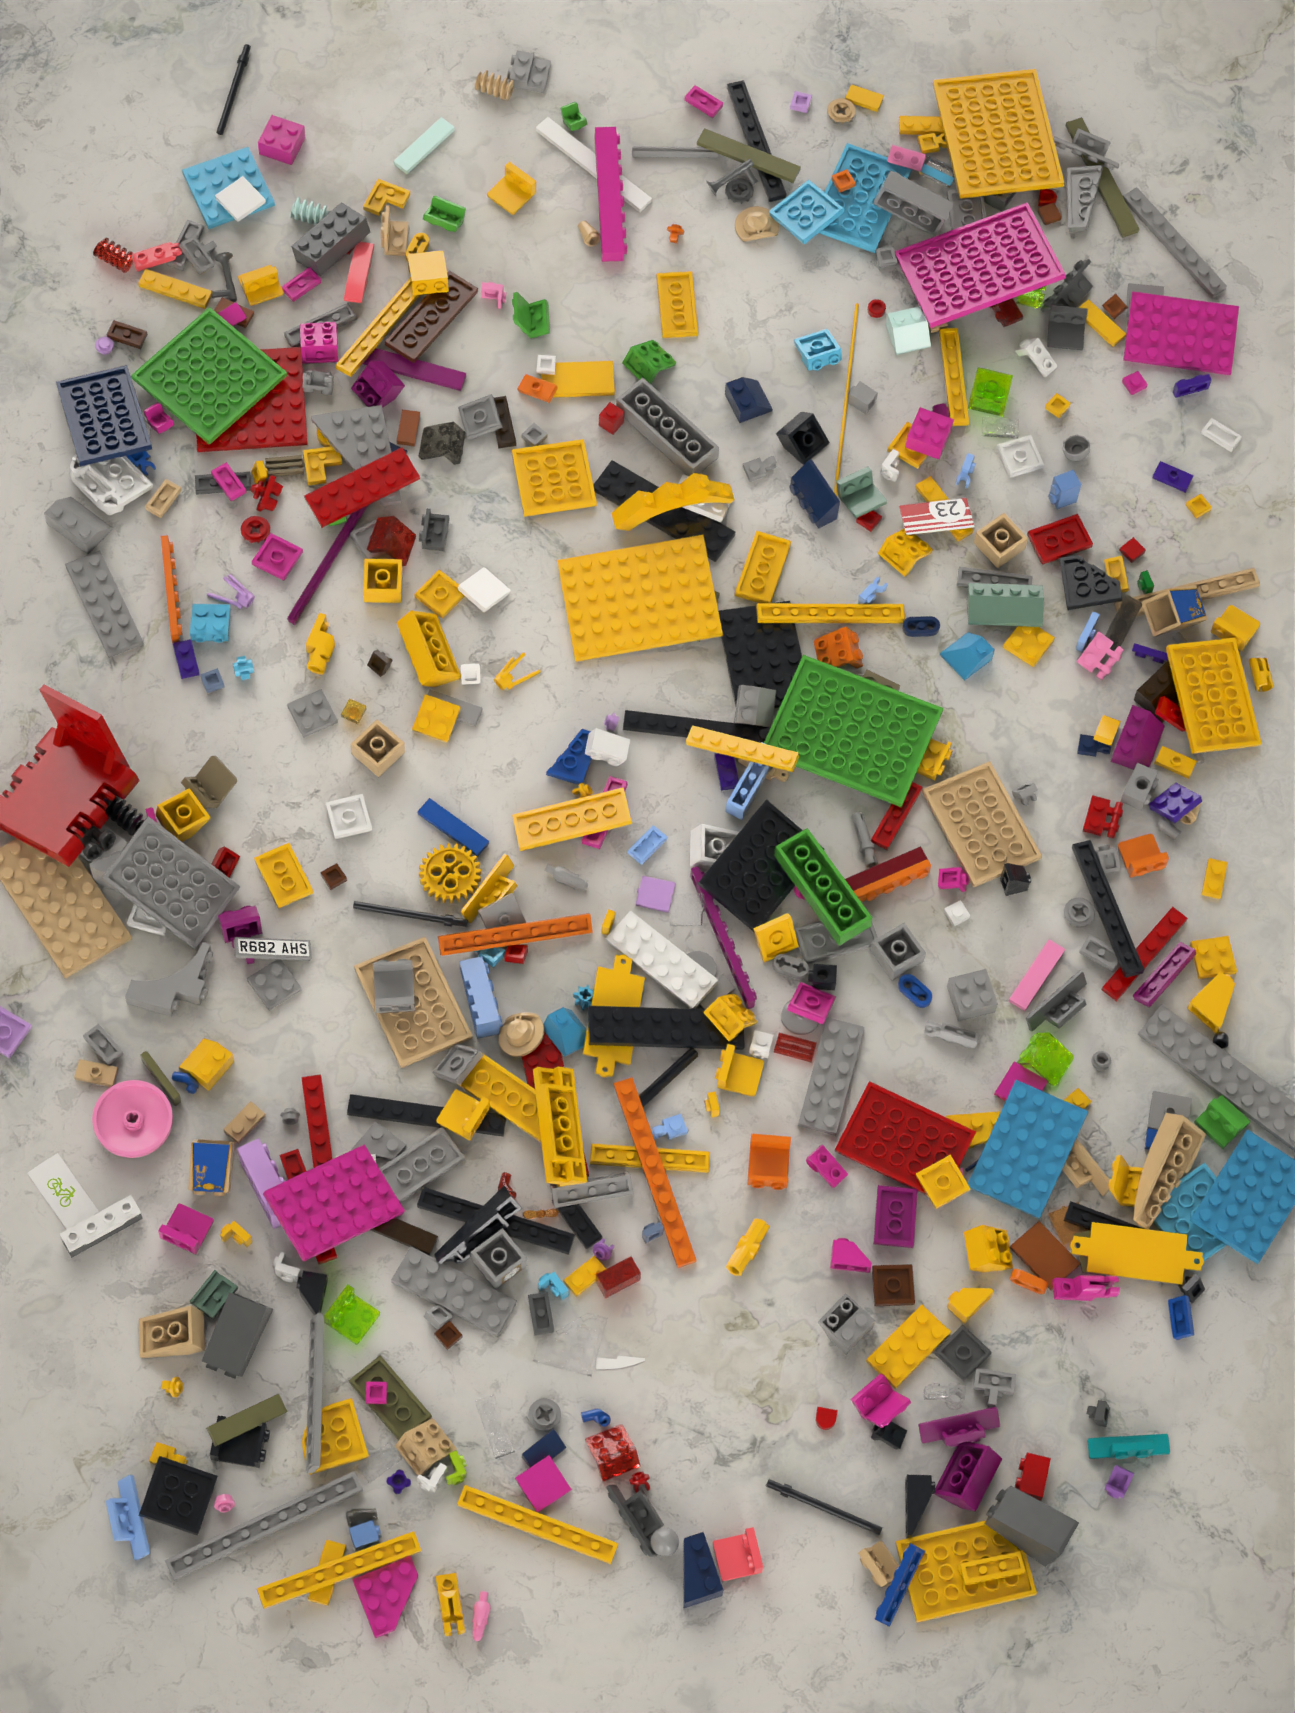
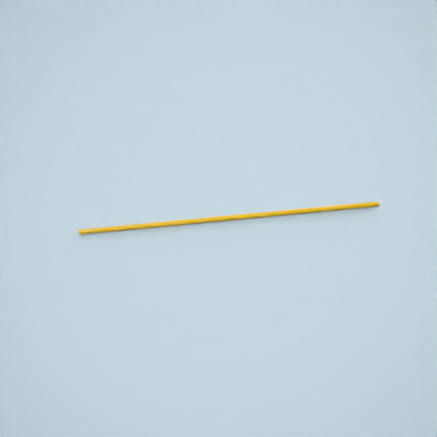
M858 303L855 304L835 477L834 493L836 496V481L839 480L859 308Z

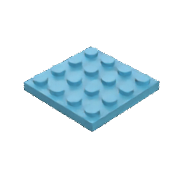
M249 147L182 169L183 176L208 229L235 220L215 199V195L242 176L266 201L265 204L250 214L275 206L274 199Z
M1205 1163L1180 1179V1185L1178 1188L1174 1187L1170 1193L1171 1198L1168 1202L1162 1204L1160 1207L1161 1212L1153 1222L1160 1231L1186 1234V1251L1203 1253L1204 1261L1227 1246V1244L1190 1221L1217 1178ZM1194 1259V1263L1198 1264L1199 1260Z

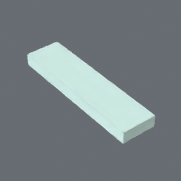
M441 117L394 160V165L408 174L455 131L454 126Z

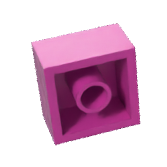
M271 115L258 141L259 154L292 165L305 140L304 125Z
M920 407L907 436L905 448L940 460L952 431L954 419Z

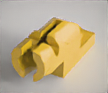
M322 613L318 614L306 642V652L310 653L307 669L319 675L324 674L327 667L326 663L330 661L335 648L334 636L326 633L329 626L326 614Z
M456 1573L436 1576L444 1634L445 1636H452V1623H456L458 1635L465 1633L457 1575Z

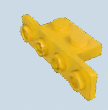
M504 854L461 910L468 923H472L478 915V910L513 893L518 885L515 881L506 878L514 867L508 855Z

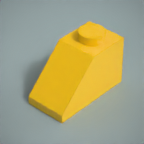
M962 1288L959 1292L954 1291L949 1296L947 1308L965 1324L992 1297L994 1291L991 1288Z

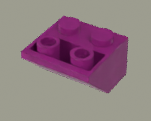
M370 361L351 389L367 407L382 405L383 408L397 398L405 385L384 361Z

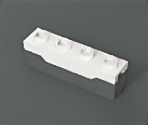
M129 1195L60 1233V1237L72 1258L143 1218L133 1197Z

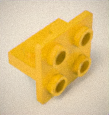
M267 265L238 275V280L250 306L283 295V290L278 280V271L275 266Z

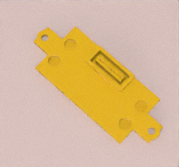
M615 955L613 969L597 967L591 1006L640 1007L645 977L630 974L632 958H629L627 955ZM587 1024L582 1054L597 1058L595 1074H599L604 1078L612 1077L615 1062L625 1065L631 1064L633 1046L589 1045Z
M1092 1222L1090 1238L1073 1236V1240L1070 1242L1071 1254L1088 1256L1086 1272L1182 1285L1184 1269L1201 1271V1266L1204 1264L1203 1253L1186 1251V1234ZM1075 1243H1079L1080 1247L1076 1248ZM1194 1259H1198L1199 1263L1195 1264Z

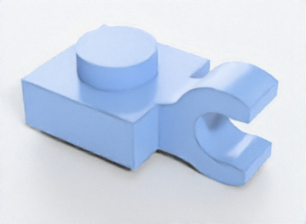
M967 453L961 472L957 476L956 485L961 480H964L966 482L965 488L969 487L970 477L968 475L973 473L976 465L973 462L974 455Z
M875 578L873 584H870L859 595L858 604H872L876 599L875 594L882 593L887 589V583L879 586L880 578Z
M681 1114L663 1119V1125L655 1126L652 1128L653 1131H651L654 1139L667 1135L669 1140L688 1133Z

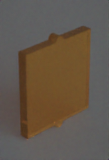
M1062 1206L1061 1209L1048 1214L1062 1245L1070 1243L1075 1233L1090 1231L1063 1221L1068 1206Z

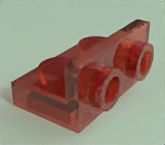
M1013 298L990 306L995 312L996 320L1001 322L1003 327L1023 320V314Z

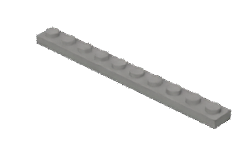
M355 1471L165 1560L173 1580L179 1579L362 1492L363 1488Z

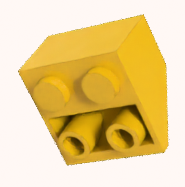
M980 1225L964 1232L970 1270L983 1273L1013 1269L1007 1230Z

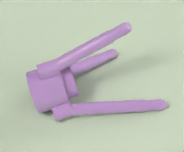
M231 574L228 575L231 580L227 577H223V579L238 591L235 596L237 602L207 593L208 597L235 605L240 609L243 606L248 608L255 598Z

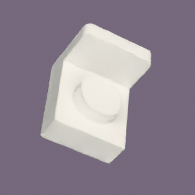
M895 449L890 452L880 470V474L885 479L894 482L898 479L899 471L896 467L900 461L898 460L899 452Z
M755 1030L749 1054L757 1059H768L774 1035Z
M442 1463L438 1467L434 1466L428 1476L430 1480L419 1474L417 1477L418 1486L427 1492L431 1490L435 1493L448 1472L447 1466Z

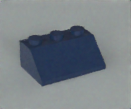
M810 459L791 477L789 488L791 493L799 499L801 508L803 510L806 509L810 521L813 524L815 523L819 529L837 520L840 501L815 463Z

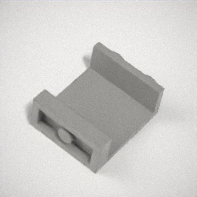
M398 959L397 961L379 960L373 962L376 1013L415 1011L412 960Z

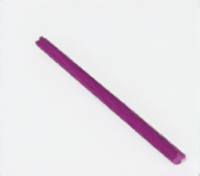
M368 506L350 514L344 527H342L334 543H332L333 545H331L307 587H305L289 616H287L288 622L295 625L296 621L299 620L301 612L307 607L309 599L315 594L314 592H316L315 590L319 587L323 577L326 576L328 568L334 563V559L337 558L341 548L346 543L345 541H347L346 539L349 538L350 532L355 529L357 521L363 516L362 514H364L363 512L366 511Z

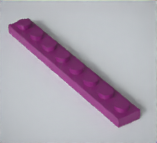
M698 866L691 868L690 877L746 1009L754 1008L755 1000H757L755 990L750 989L748 984L750 983L749 976L741 968L743 965L741 957L736 955L734 941L727 935L728 927L725 921H721L720 908L714 904V898L697 884L705 873L701 872Z

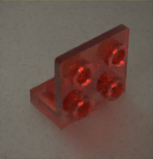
M395 516L377 518L367 550L370 553L386 552L393 559H402V566H406L416 534Z
M622 1424L585 1439L597 1463L603 1482L640 1467L637 1450Z

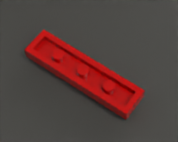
M912 782L903 806L890 805L871 838L872 843L888 851L921 793L922 786Z

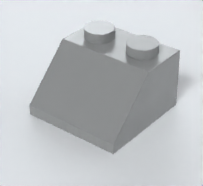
M739 685L734 723L771 727L776 690Z

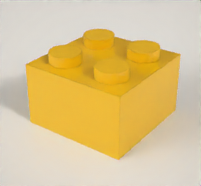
M364 559V602L401 603L402 559Z

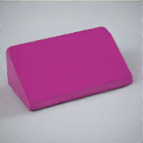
M237 302L217 313L232 326L247 318Z

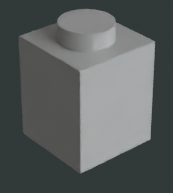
M860 381L849 390L848 403L864 414H867L876 403L878 393Z

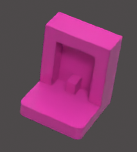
M157 402L144 410L149 426L158 434L167 431L174 425L173 420L163 411L160 403Z

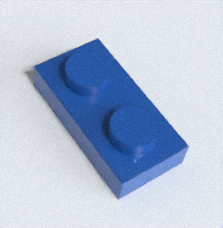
M1184 1295L1169 1299L1168 1305L1173 1339L1178 1340L1194 1336L1189 1296Z

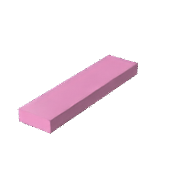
M1048 940L1009 998V1002L1026 1011L1065 952V949Z

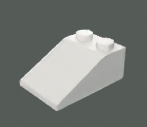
M701 824L691 830L690 867L698 866L699 869L709 870L739 832Z

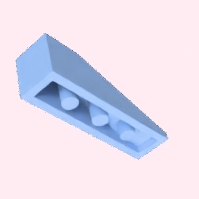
M750 761L726 803V813L743 820L770 766Z

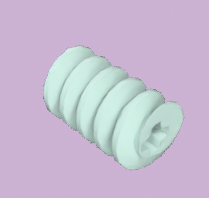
M298 197L292 206L290 218L294 217L297 221L301 218L302 222L308 221V224L314 223L316 225L330 211H327V205L320 209V203L314 207L313 201L307 205V199L300 203V197Z

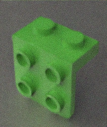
M514 292L512 305L514 307L513 321L515 325H518L522 332L530 339L549 334L548 301L543 299L529 304L518 292Z

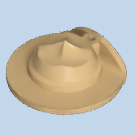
M753 206L744 209L738 214L735 220V231L743 242L777 236L779 223L770 216L769 209Z
M517 1013L507 1017L498 1037L501 1049L506 1054L514 1057L524 1056L534 1051L544 1036V1025L541 1017L535 1013Z

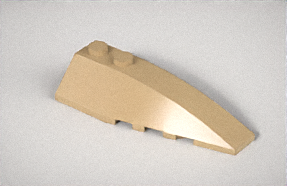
M1165 1114L1147 1155L1138 1185L1133 1220L1144 1229H1149L1161 1212L1160 1207L1162 1204L1168 1202L1174 1187L1178 1188L1180 1185L1181 1177L1184 1173L1187 1174L1190 1171L1206 1134L1183 1115Z

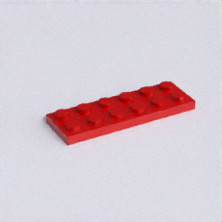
M403 447L304 495V498L321 528L419 480L420 476Z

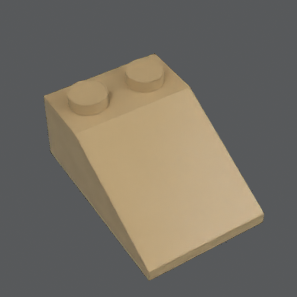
M187 1306L139 1318L140 1357L180 1356L205 1351L204 1312L193 1306Z

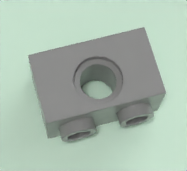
M1137 763L1120 802L1142 810L1143 805H1148L1151 799L1150 790H1155L1159 779L1156 778L1158 771ZM1141 785L1145 789H1139L1137 786Z

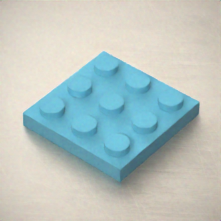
M807 180L769 211L770 216L803 244H806L844 213L842 206L810 180Z

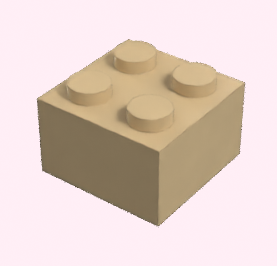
M1003 513L976 532L974 544L998 569L1026 549L1028 538Z
M375 720L350 744L351 754L378 777L405 753V743L379 720Z

